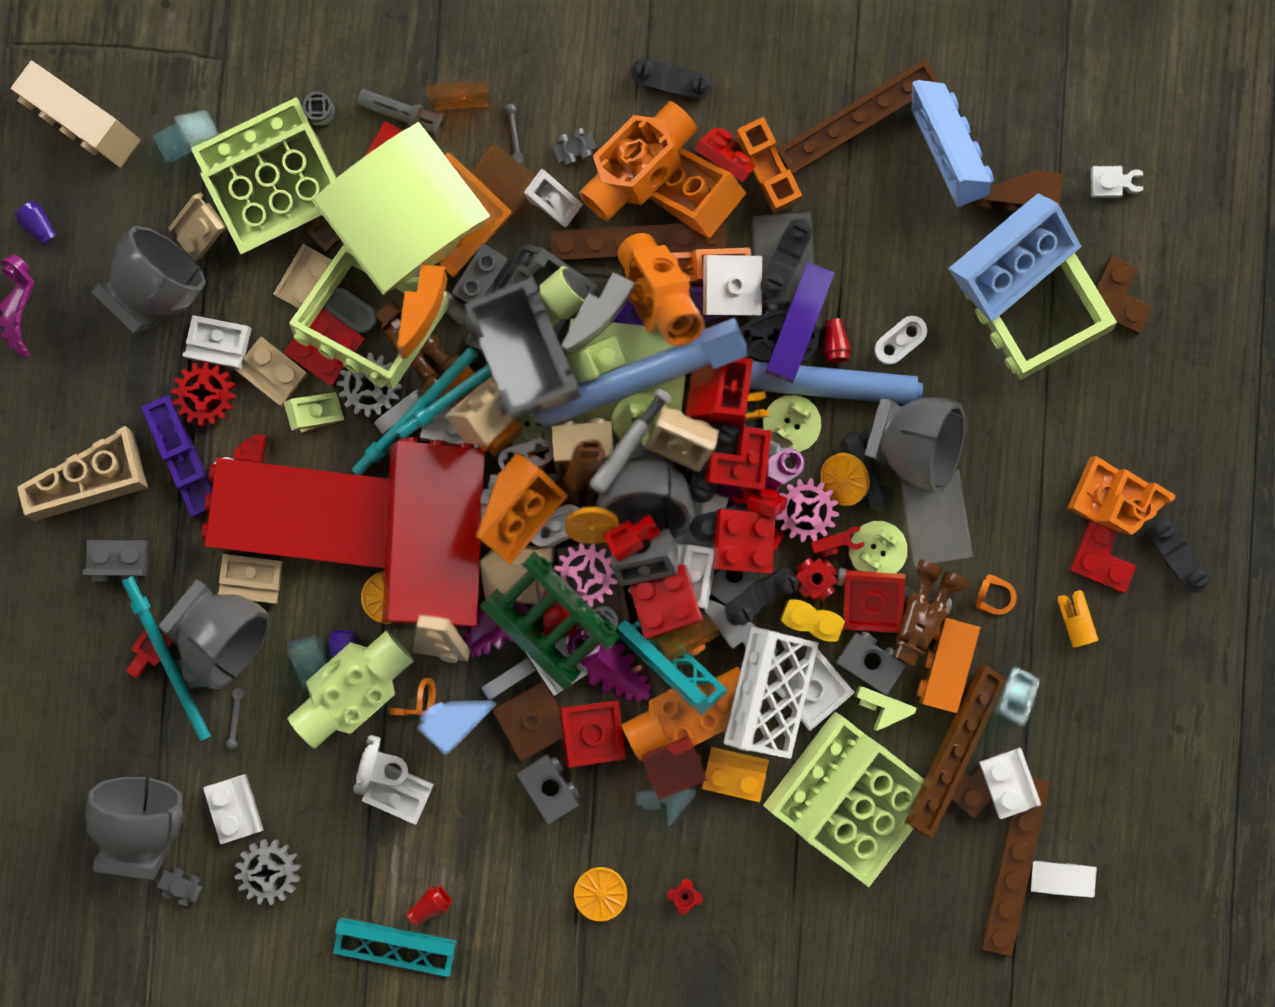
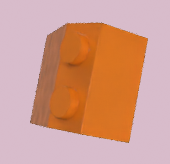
M680 148L678 153L682 165L649 198L691 229L710 238L745 196L746 192L730 172Z
M517 452L497 477L477 537L511 565L568 495L543 471Z

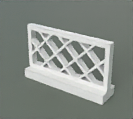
M751 627L724 744L743 750L791 759L818 642ZM780 639L785 651L775 657L776 641ZM805 645L807 646L805 658L798 662L794 652ZM789 657L793 668L783 674L779 663ZM774 669L778 680L768 686L769 671ZM797 674L799 678L798 687L791 691L787 681ZM782 686L786 697L776 703L772 693ZM767 698L771 709L761 716V704ZM790 703L792 707L791 716L784 720L780 710ZM775 715L779 726L772 732H769L765 722ZM760 727L764 738L758 743L752 744L755 730ZM783 732L785 742L783 750H779L773 739Z

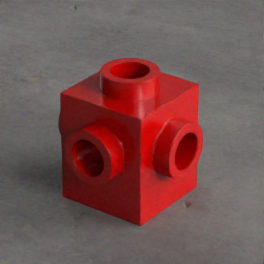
M808 558L796 567L799 571L795 575L799 580L797 590L804 599L809 596L811 600L818 597L822 601L835 591L832 586L838 582L834 578L837 572L828 560L822 562L820 558L815 561ZM814 573H819L822 576V582L818 585L814 584L811 580Z

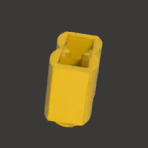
M800 600L786 601L780 617L781 623L786 627L796 631H808L813 637L829 642L838 641L845 622L839 615L826 610L817 611L812 605Z

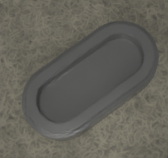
M337 287L324 305L328 313L357 333L367 334L373 331L377 325L376 311L344 288Z

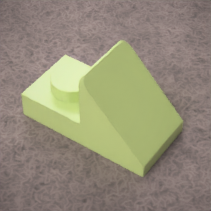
M616 334L583 347L569 355H564L577 384L599 377V374L627 363Z
M336 392L294 398L284 402L292 431L300 429L301 432H306L344 420Z
M859 685L854 697L861 699L859 703L861 706L876 711L877 706L881 707L873 728L876 731L915 714L917 709Z

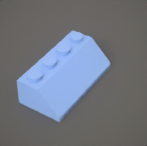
M914 81L912 82L911 110L956 206L960 207L990 195L991 183L994 182L993 174L989 166L984 167L980 159L982 158V152L977 141L972 142L969 136L970 127L967 119L960 117L957 111L959 105L953 92L949 93L944 83Z
M1037 193L948 269L960 289L993 322L1076 252L1081 245L1058 203Z
M493 700L450 701L445 704L440 702L433 705L420 718L424 723L419 728L446 754L454 749L497 704Z

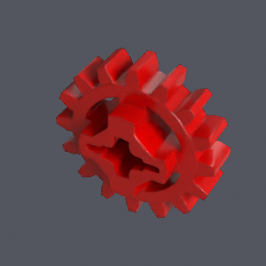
M204 362L202 369H200L198 364L193 363V371L189 372L186 369H182L185 377L183 379L175 378L174 381L179 384V389H171V393L178 395V399H175L172 403L175 406H182L178 414L180 416L189 414L187 421L192 424L198 418L200 426H205L206 420H209L212 425H217L216 417L219 416L225 420L227 416L224 411L226 409L234 410V407L229 402L230 400L237 399V395L232 394L230 391L236 387V384L233 382L227 383L231 375L228 372L220 375L222 367L218 365L211 370V365L208 362ZM196 377H198L197 382H195L191 387H189L188 385L190 384V382ZM213 377L218 379V381L222 385L223 390L217 389L213 385ZM206 389L215 395L206 396L203 400L193 393L199 394V392H204ZM186 399L193 400L196 412L190 408ZM217 402H221L220 405L211 412V407L214 406Z

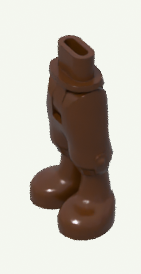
M390 301L375 316L382 323L381 329L386 333L399 353L397 345L403 308H399L393 301ZM430 334L409 366L412 370H418L424 382L420 387L422 395L441 377L429 365L425 355L431 357L436 362L443 374L460 357V355L453 357L446 355L441 350L438 336Z
M583 440L574 447L566 474L555 483L568 495L560 506L574 505L579 507L580 490L582 489L584 506L586 508L596 507L599 493L590 486V481L605 462V451L601 441Z
M919 559L916 564V571L920 576L917 592H913L906 599L907 607L901 621L897 639L895 640L898 646L893 657L915 666L919 655H924V651L935 636L941 622L947 618L948 608L945 604L950 596L956 591L966 590L970 582L958 574L944 571L938 591L931 603H928V596L934 583L939 578L942 568L923 559Z

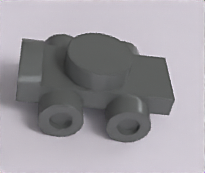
M579 128L572 132L574 138L570 140L567 134L558 136L556 138L558 144L553 145L558 163L565 161L566 166L576 163V158L580 156L583 160L591 158L593 156L592 151L597 149L591 132L585 134L584 129Z
M173 867L171 872L165 870L157 886L163 890L161 895L168 899H172L173 896L179 897L177 902L184 906H189L190 902L196 904L203 889V886L198 885L200 878L193 874H189L188 879L182 878L184 871L177 867Z

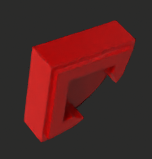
M254 435L246 439L235 449L232 459L263 463L268 436Z

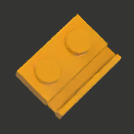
M711 746L702 789L760 802L769 760Z

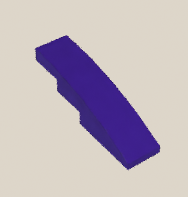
M809 262L806 263L765 373L793 384L834 272Z
M166 395L141 406L161 456L168 465L177 489L181 491L191 517L195 518L209 512L205 511V501L207 493L212 494L213 487L190 436L172 403L171 397Z

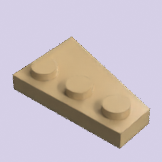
M419 616L412 653L437 656L449 663H457L458 660L468 661L470 649L449 619Z

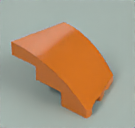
M1093 456L1087 462L1067 509L1104 527L1132 535L1142 527L1146 520L1153 518L1157 514L1156 512L1166 503L1172 502L1176 495L1157 483H1147L1128 470H1118L1099 457Z

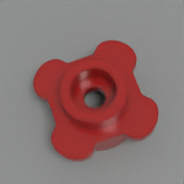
M683 879L680 886L676 889H670L667 894L668 899L675 903L678 913L682 915L688 914L689 909L693 908L695 904H701L703 900L702 894L696 892L690 879ZM687 894L688 898L683 899L682 895Z

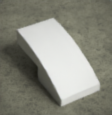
M1033 861L1031 891L1095 897L1097 867Z

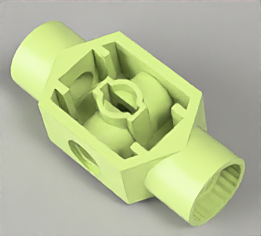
M388 630L382 633L368 647L350 642L306 681L310 698L288 716V721L296 732L313 748L318 747L336 730L351 734L395 695L392 680L413 663L414 659Z

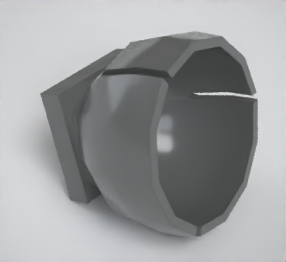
M133 226L118 241L109 257V281L98 283L92 293L133 333L161 326L167 316L177 315L184 311L199 296L206 281L203 272L200 270L201 268L186 251L171 239L150 228Z
M925 397L899 406L892 400L881 398L865 456L882 466L891 468L901 482L909 487L922 492H942L953 478L961 457L965 437V412L961 403L948 398Z
M639 443L606 492L598 494L596 507L614 513L619 520V525L629 520L633 526L644 517L651 515L658 529L664 530L667 529V516L668 529L673 538L676 539L685 534L692 520L694 506L691 491L685 477L676 469L675 461L645 449V446Z
M197 579L159 624V627L179 647L183 666L197 682L208 688L221 689L233 682V679H236L249 666L262 647L270 628V615L259 604L243 596L234 594L213 595L208 587Z
M120 777L106 780L89 790L85 814L87 832L101 849L94 860L93 871L153 880L168 854L169 845L179 836L183 821L182 793L170 783L149 778L146 811H144L146 777Z

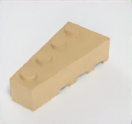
M32 60L11 87L20 96L17 101L31 111L36 107L40 110L38 116L52 126L57 122L61 125L59 131L73 141L78 137L83 141L80 145L95 156L99 152L120 168L141 141L117 119Z
M493 375L445 415L465 443L488 445L513 420L509 414L504 416L497 402V398L502 397Z
M124 426L105 440L101 439L92 444L91 448L78 455L74 454L67 458L66 462L55 468H50L18 486L24 515L33 521H37L147 489L148 486L134 433Z

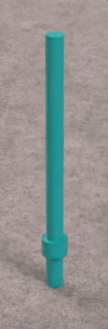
M469 347L377 443L373 442L365 450L366 454L352 468L356 475H362L374 462L378 463L386 455V450L400 436L397 429L415 417L414 413L423 406L427 408L478 356L476 351Z
M489 364L482 367L429 407L425 408L423 406L414 413L415 417L397 429L399 435L405 439L421 426L425 428L434 421L433 418L492 376L493 373Z
M133 576L123 580L122 583L132 602L130 606L134 615L138 614L199 740L202 741L210 737L211 735L148 609L151 606L146 596H142Z

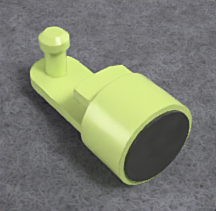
M567 267L559 268L540 285V292H538L552 326L556 325L563 318L570 319L581 309L587 295L590 294L581 278Z

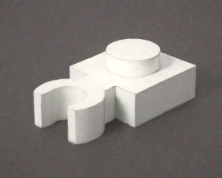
M1093 166L1091 168V197H1121L1123 189L1131 194L1140 193L1143 190V186H1134L1131 179L1133 177H1141L1143 171L1133 170L1127 175H1122V166Z

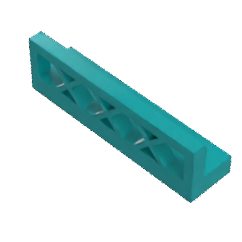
M639 619L632 625L624 620L617 627L621 640L701 716L727 693V689L668 633L660 636L662 638L658 640V637L653 638V640H646L638 632L641 629ZM657 646L672 647L673 659H666L657 650ZM677 665H691L694 668L693 678H686L677 669ZM697 684H711L716 691L707 698L697 688Z
M343 917L337 921L335 930L337 936L333 954L450 977L457 940ZM344 935L357 937L362 942V945L354 950L341 948ZM373 941L387 943L391 950L383 956L376 955L369 944ZM365 947L368 953L359 950ZM402 947L417 949L421 956L412 962L405 961L398 950ZM394 953L397 959L388 956ZM431 953L446 955L445 968L433 966L427 956ZM423 959V960L425 961L426 965H425V964H420V963H417V962H419L420 960Z

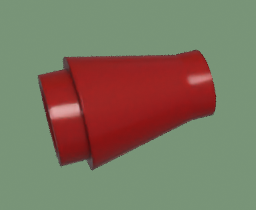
M829 319L825 321L823 356L826 357L827 363L839 364L849 361V354L852 353L843 328L842 319Z
M437 885L435 888L430 887L417 903L407 911V917L413 925L418 926L429 919L447 912L448 907L452 905V900L446 890L440 885Z

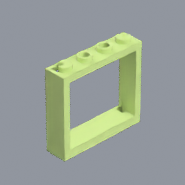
M343 244L289 324L294 335L293 337L304 346L310 344L318 348L319 353L327 359L333 360L336 358L343 362V365L351 372L358 374L360 371L369 376V380L375 385L382 388L387 386L394 390L450 306L448 294L445 292L439 312L419 346L407 359L401 358L399 354L387 371L309 328L350 267L353 265L364 271L346 245ZM414 276L395 289L403 293L405 291L417 292L419 277Z
M1075 252L1061 263L1060 266L1094 320L1095 324L1026 361L1000 316L991 322L978 308L975 309L979 321L983 325L987 323L992 332L990 338L994 346L998 350L1002 349L1006 355L1005 363L1007 368H1010L1013 374L1016 373L1020 380L1109 333L1117 323Z

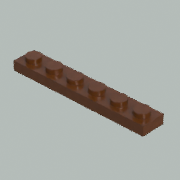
M924 59L779 147L777 151L786 169H790L792 175L796 174L911 104L912 82L921 80L941 83L928 61Z
M723 221L710 238L691 229L684 223L551 231L552 255L561 261L618 258L617 253L622 242L638 233L651 235L658 246L666 245L670 253L727 248L726 221Z
M979 665L904 822L926 837L933 838L1008 680L987 665Z
M1033 777L1032 780L1041 805L1010 816L981 945L982 950L1012 956L1050 785V781Z

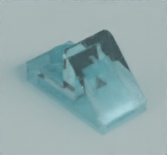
M203 110L174 117L177 122L176 124L154 134L153 137L166 162L170 163L191 152V148L219 134L207 111Z
M316 635L287 642V651L304 690L307 689L306 681L328 663L322 639H317Z
M1014 666L1008 675V680L994 710L1005 718L1024 726L1041 680Z
M695 787L636 791L637 805H643V810L661 809V803H666L669 827L694 798L696 791Z

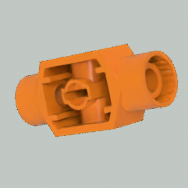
M671 101L653 118L633 115L593 155L598 173L579 191L582 200L597 216L606 222L626 203L642 205L682 165L678 150L698 131L695 122L681 107Z
M638 233L625 239L618 249L617 256L625 270L626 279L635 283V291L629 301L649 334L661 332L667 343L672 346L690 344L702 333L704 321L689 297V279L680 270L676 257L671 255L666 245L658 246L654 238L649 234Z
M735 667L715 677L727 689V693L702 716L678 693L670 689L649 700V711L621 724L639 762L666 748L676 755L727 730L741 673L739 667ZM697 684V688L707 698L716 691L711 684Z

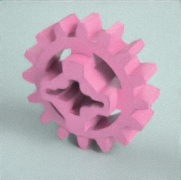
M812 478L808 480L807 485H803L802 480L798 479L796 488L788 484L786 486L789 492L787 495L779 493V495L788 498L787 505L791 499L795 507L794 514L788 517L786 505V509L776 516V520L784 521L780 528L781 531L787 528L791 530L789 538L792 539L796 534H799L800 542H804L808 535H810L812 541H817L816 533L818 532L824 537L827 536L825 527L834 528L835 524L830 519L831 517L839 516L838 512L832 511V507L837 505L838 501H830L829 499L833 491L824 492L823 482L817 487L813 486ZM800 491H812L817 493L818 496L814 499L805 498ZM816 501L818 502L811 511L813 515L811 518L808 515L801 516L798 519L795 518L802 510L801 503L807 506ZM825 503L826 516L822 522L819 517V510ZM799 522L809 523L813 529L802 530L795 525Z
M579 543V551L575 552L574 549L569 547L570 556L567 558L560 555L559 558L564 563L562 566H555L554 569L561 572L560 577L566 583V576L573 577L578 584L576 593L583 600H586L590 607H593V599L597 598L599 602L603 603L604 598L602 595L604 593L612 595L613 592L608 587L610 584H617L618 581L611 578V575L614 574L609 565L611 564V557L607 559L603 557L606 549L603 548L598 553L595 551V544L592 543L589 550H585L583 543ZM585 555L583 563L576 567L569 566L575 558ZM596 558L603 563L606 574L599 573L595 568ZM588 561H590V572L595 574L593 580L588 579L587 584L582 589V578L578 576V572L584 571ZM596 583L603 584V587L598 592L587 595L589 587Z

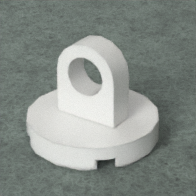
M368 736L366 741L368 747H366L365 752L362 754L356 776V783L358 784H355L353 789L354 793L365 795L369 782L396 787L402 784L408 775V768L403 759L378 752L380 737ZM394 763L400 767L401 775L398 779L390 780L385 776L384 769L388 764Z

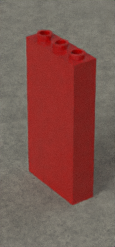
M406 437L405 439L400 438V441L391 445L382 623L417 625L419 616L424 615L449 619L456 628H472L477 626L480 538L477 537L481 526L484 451L480 448H474V444L459 443L458 446H447V442L443 440H430L429 444L418 443L417 438Z
M216 458V464H211L209 481L213 482L212 494L207 493L205 501V511H210L208 523H203L201 540L206 541V547L377 568L385 567L389 479Z

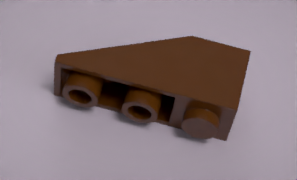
M1034 170L991 186L990 195L968 204H975L974 208L980 210H992V206L1004 208V212L1014 214L1039 193L1060 206L1063 174Z

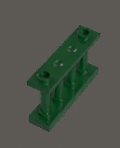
M534 551L522 564L527 572L505 594L496 589L480 607L565 691L581 673L576 666L599 644L606 650H609L619 635L610 622L603 620L552 569L550 562L546 558L539 556ZM537 580L549 593L526 615H523L513 605V602ZM558 601L570 614L548 636H544L534 626V623ZM579 622L591 636L569 657H565L555 647V644Z

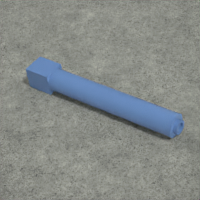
M735 318L703 330L701 336L690 344L671 347L599 375L596 379L579 383L578 387L581 398L534 412V418L538 424L542 423L545 428H548L711 364L713 369L746 357V343Z
M753 361L750 390L871 402H880L881 398L892 400L896 404L904 405L922 398L923 383L918 382L917 376L800 365L792 384L765 373L769 362Z

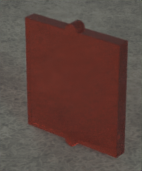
M689 735L641 755L648 772L647 780L652 782L659 800L707 781L700 763L702 757L696 753Z

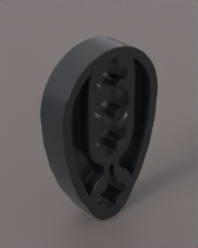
M789 309L763 314L739 328L742 336L744 332H749V336L762 339L755 340L750 343V347H746L748 357L760 362L770 361L775 346L773 341L768 340V336H772L774 330L778 331V334L780 333ZM817 325L814 327L813 339H810L801 363L808 360L817 349L819 343Z

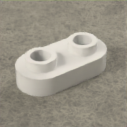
M908 316L900 321L875 344L874 353L877 360L885 365H893L900 361L926 338V323L917 316ZM908 327L915 328L916 336H908L906 329ZM887 345L892 346L894 349V354L891 356L884 353V347Z
M564 505L558 508L531 541L537 546L546 548L553 547L569 539L570 537L565 531L566 518L572 512L581 508L574 505ZM550 529L549 537L545 538V530Z

